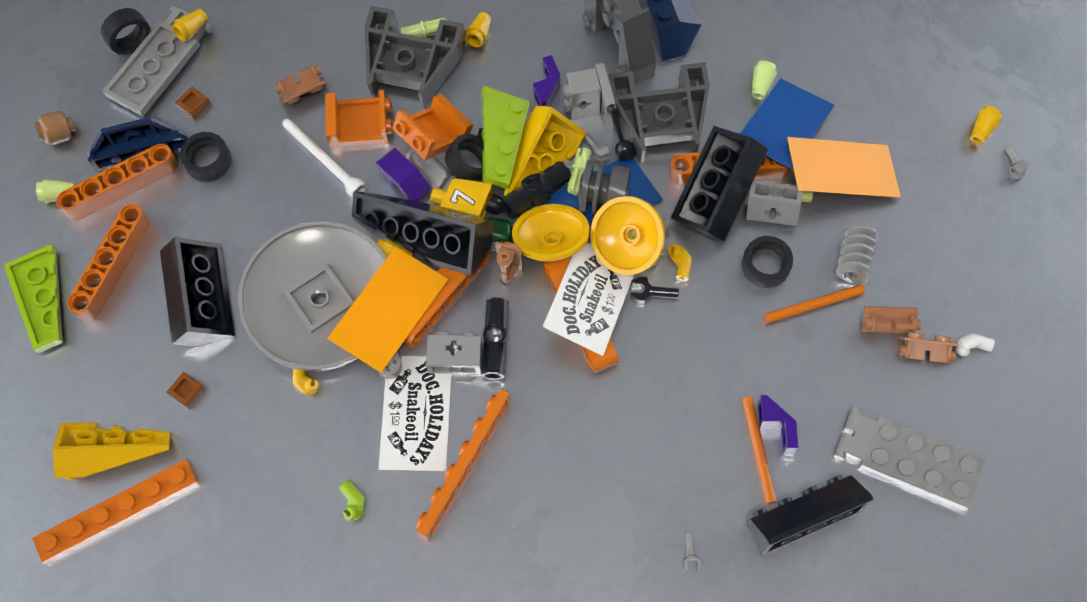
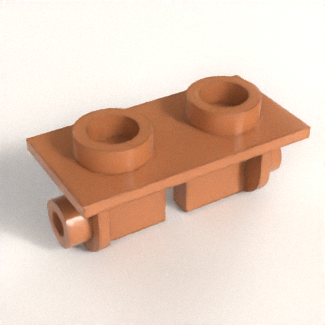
M311 65L297 72L301 80L299 82H296L293 75L277 82L278 84L274 88L278 95L283 93V96L279 97L282 103H294L301 99L300 95L308 91L309 93H314L323 88L322 85L327 83V81L323 77H318L322 74L318 65L315 67Z
M495 242L497 263L500 265L499 277L503 282H510L514 279L517 270L523 271L521 248H518L517 245L511 242Z
M864 306L862 332L915 333L916 330L921 328V321L917 319L918 308Z
M908 332L907 337L899 336V339L905 340V345H900L899 355L904 356L905 359L924 360L925 350L930 351L928 361L947 364L950 361H955L956 352L952 351V346L959 347V344L951 342V337L935 335L934 340L924 339V334Z

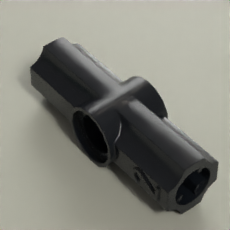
M558 161L541 173L525 177L521 181L520 187L501 198L500 206L503 212L509 218L514 219L530 207L544 204L550 200L551 193L569 182L572 176L569 168L563 162Z
M492 297L486 300L481 376L494 380L505 377L509 300ZM493 335H500L502 337L498 342H491L489 340Z

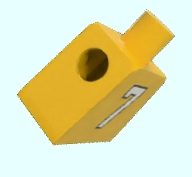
M454 178L451 180L447 191L434 187L430 201L440 204L441 207L485 218V209L493 194V187L490 183Z

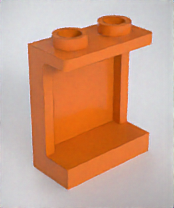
M379 90V97L338 100L335 93H325L326 138L330 148L389 144V134H393L392 120L388 119V113H392L391 98H386L384 90Z
M442 94L434 96L430 108L412 115H408L404 110L398 111L392 129L426 160L447 151L451 143L459 135L470 134L474 124Z

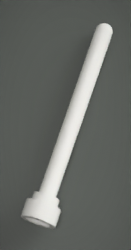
M290 119L283 121L284 128L345 184L346 193L352 199L354 191H367L368 186L360 178L351 177Z

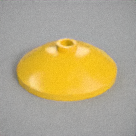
M623 196L606 202L597 211L592 221L590 239L596 257L606 268L618 274L633 275L646 271L657 262L665 244V229L660 215L652 205L637 197ZM632 230L637 232L635 239L631 235Z
M562 204L541 205L526 211L516 220L512 228L513 243L518 248H521V253L528 258L544 262L560 261L576 254L585 246L590 233L589 223L586 217L573 207Z

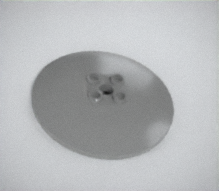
M306 222L294 225L275 234L253 254L240 280L238 308L241 322L249 338L270 359L297 370H330L358 359L327 338L386 260V255L370 237L361 231L336 222ZM323 293L326 295L324 303H313V297L316 294Z

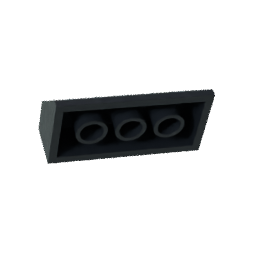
M713 126L670 218L704 235L725 242L768 148L752 137Z
M174 237L160 250L172 344L199 346L233 338L235 335L221 244Z
M837 475L826 481L827 486L820 489L812 486L801 492L802 497L793 500L790 496L777 502V507L767 511L765 507L753 512L747 527L761 555H764L861 512L874 500L873 496L852 475L845 478Z

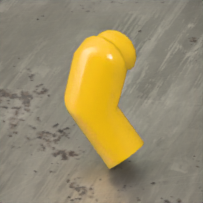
M677 243L671 244L668 247V254L678 266L676 279L688 281L692 257L683 246Z
M293 369L294 387L306 395L316 393L319 388V382L315 378L313 380L307 376L306 371Z

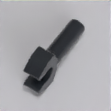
M638 277L631 281L632 287L644 290L642 293H630V299L637 304L644 305L650 297L678 299V288L652 286L648 282L647 277Z

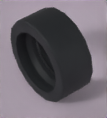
M123 8L111 13L101 26L103 40L113 52L120 55L134 53L151 32V28L140 12L132 8ZM136 24L134 30L129 35L116 39L118 33L123 28Z
M200 132L193 134L181 147V162L187 172L197 180L211 181L226 173L230 166V151L225 141L215 133ZM215 146L219 149V156L212 164L197 167L192 163L193 156L201 148Z
M474 134L459 135L447 149L445 163L450 173L457 179L477 182L483 180L482 152L484 144L482 138ZM458 150H467L473 153L481 162L482 168H475L465 163L460 157Z
M773 236L758 237L750 242L742 260V269L748 280L759 287L765 288L775 287L784 282L793 266L791 248L785 241ZM771 250L777 253L783 261L781 270L774 274H765L758 271L752 263L755 252Z

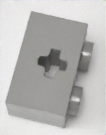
M596 68L566 73V83L562 84L564 93L563 105L565 112H570L571 120L600 115L601 88Z
M753 180L750 187L746 219L797 226L803 191H798V187L795 185Z
M446 332L428 335L426 355L428 373L481 375L483 353L481 336L469 332L462 333L461 335H450ZM454 350H459L456 352V355H451L453 354Z

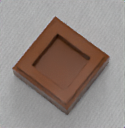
M193 86L175 102L177 107L192 119L197 118L211 104L210 100Z
M183 372L166 393L187 409H190L206 388Z

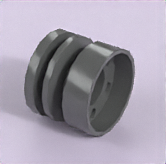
M588 160L579 183V212L586 214L589 203H592V215L595 216L600 205H604L614 198L627 196L631 167L614 164L610 175H605V163L600 162L598 173H594L595 163Z

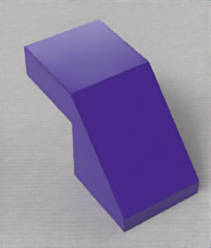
M552 55L543 58V72L546 79L533 83V95L538 106L551 107L561 87L560 72Z
M393 148L375 163L389 183L396 184L408 200L417 201L432 189L420 171L396 148Z
M761 395L758 401L760 429H781L783 455H794L798 449L796 420L768 395Z

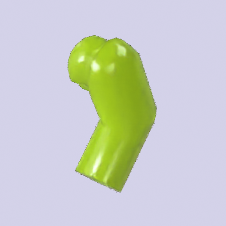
M347 480L339 487V490L348 499L343 515L349 521H356L363 514L365 497L350 480Z

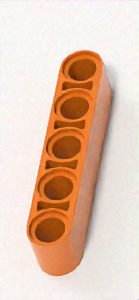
M154 145L62 191L57 196V206L69 219L74 221L81 220L174 173L178 168V160L167 145Z
M701 152L677 154L672 158L669 178L674 184L686 185ZM765 156L754 180L783 179L789 175L791 169ZM677 168H683L686 171H678Z
M128 204L120 210L67 301L68 308L82 321L89 322L98 317L149 229L150 221L136 204ZM84 304H87L85 308L81 309Z
M488 250L474 275H467L443 267L437 271L448 278V281L404 340L406 344L414 347L421 341L486 265L491 256V251Z
M570 257L560 261L543 262L545 274L555 295L570 263ZM610 339L603 356L580 345L594 374L619 363L617 353Z

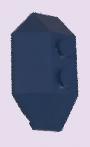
M638 0L642 9H649L653 40L662 63L685 58L701 28V22L692 0Z
M147 117L102 128L87 154V160L95 171L98 172L106 170L157 144L167 145L173 153L181 151V147L188 139L185 131L158 117Z

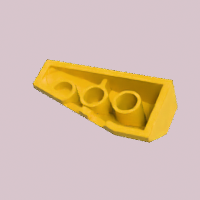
M535 105L524 126L510 184L505 189L503 195L506 196L520 187L521 181L525 177L541 173L558 161L564 163L567 159H571L576 153L586 131L554 108Z
M92 422L60 423L52 449L55 478L73 480L78 477H86L169 450L171 433L142 428L128 432L122 430V426L113 425L111 429L98 428V423Z

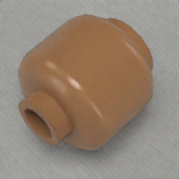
M62 111L42 114L39 116L38 122H35L40 141H45L47 145L68 142L71 139V132L75 131L72 118H66Z

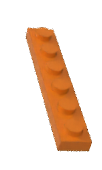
M500 389L497 395L493 394L488 400L486 414L483 418L479 417L472 429V432H474L470 441L466 440L459 450L458 455H460V458L455 465L451 464L446 471L444 478L447 480L442 488L438 487L433 493L430 500L432 503L427 513L423 512L416 523L418 529L416 532L419 537L428 542L432 538L511 403L510 393Z
M184 459L33 537L32 539L41 562L48 564L199 485L190 462Z

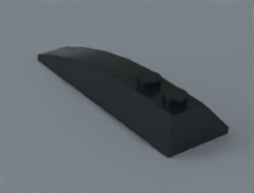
M360 191L353 192L352 217L374 230H380L385 233L388 239L403 244L404 248L411 253L416 252L421 255L427 263L467 275H474L492 245L494 220L408 199Z

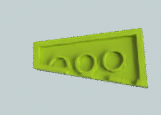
M483 86L481 90V98H483V181L507 189L510 184L530 101Z
M51 243L3 264L32 347L38 354L63 343L56 247Z

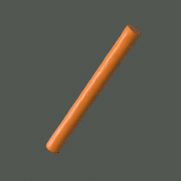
M862 284L763 314L765 323L769 324L865 294V289Z
M744 397L742 402L766 505L777 503L753 397Z

